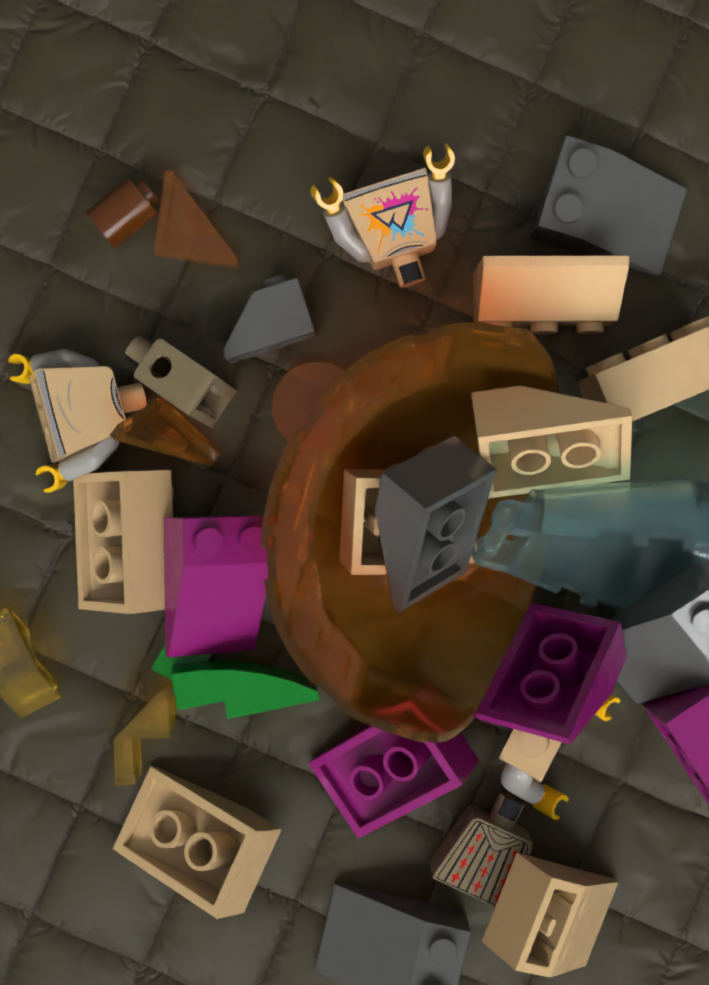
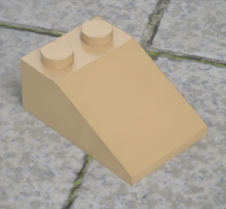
M525 386L497 388L471 393L479 456L497 469L488 499L630 480L632 412L630 408Z
M150 766L114 844L113 850L216 919L245 912L282 829L238 803L159 767Z

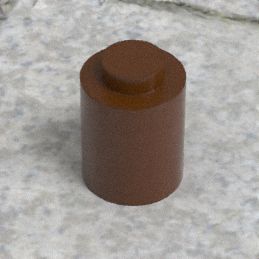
M127 177L85 213L113 247L117 249L158 215L153 206L159 200L142 179L134 184Z

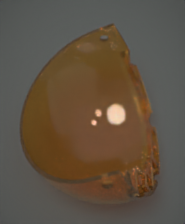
M469 322L441 325L442 330L417 337L409 334L373 350L337 377L316 399L320 402L302 428L296 426L279 459L270 485L261 536V547L266 549L268 579H264V584L277 631L288 653L309 681L317 684L336 702L335 706L358 721L414 741L445 742L462 732L476 717V711L531 604L548 542L557 489L489 498L477 534L475 563L468 564L465 573L399 613L392 604L387 575H351L339 561L344 469L386 470L391 465L400 464L421 453L426 447L430 445L435 446L452 436L457 437L479 455L471 393L515 386H525L559 393L558 380L552 360L543 345L528 329Z

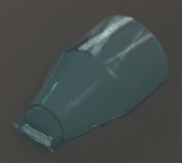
M680 476L531 489L524 502L506 499L496 505L491 516L492 524L485 536L480 537L476 541L472 551L473 560L482 567L506 572L554 593L559 592L561 587L580 594V604L593 608L599 602L616 609L615 616H617L698 561L709 573V483ZM509 534L513 535L512 541L506 540Z

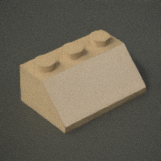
M483 256L473 272V327H485V334L490 335L511 334L512 327H530V333L537 335L558 333V327H576V334L604 333V327L610 326L618 321L629 269V256Z
M171 470L88 473L73 480L79 609L124 614L165 610L164 517H173L172 502L174 499V489L172 486Z

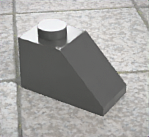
M287 275L276 276L261 283L262 289L252 293L223 349L226 361L233 364L316 337L298 278L288 280Z

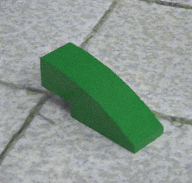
M208 660L173 664L170 674L177 710L224 701L227 719L319 701L318 690L314 680L288 670L260 663L236 660Z

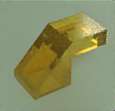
M7 607L0 611V697L20 718H23L60 699V685L36 659L33 633L13 610Z
M166 684L114 739L115 786L134 785L142 774L141 739L170 738L175 731L176 700L172 684Z

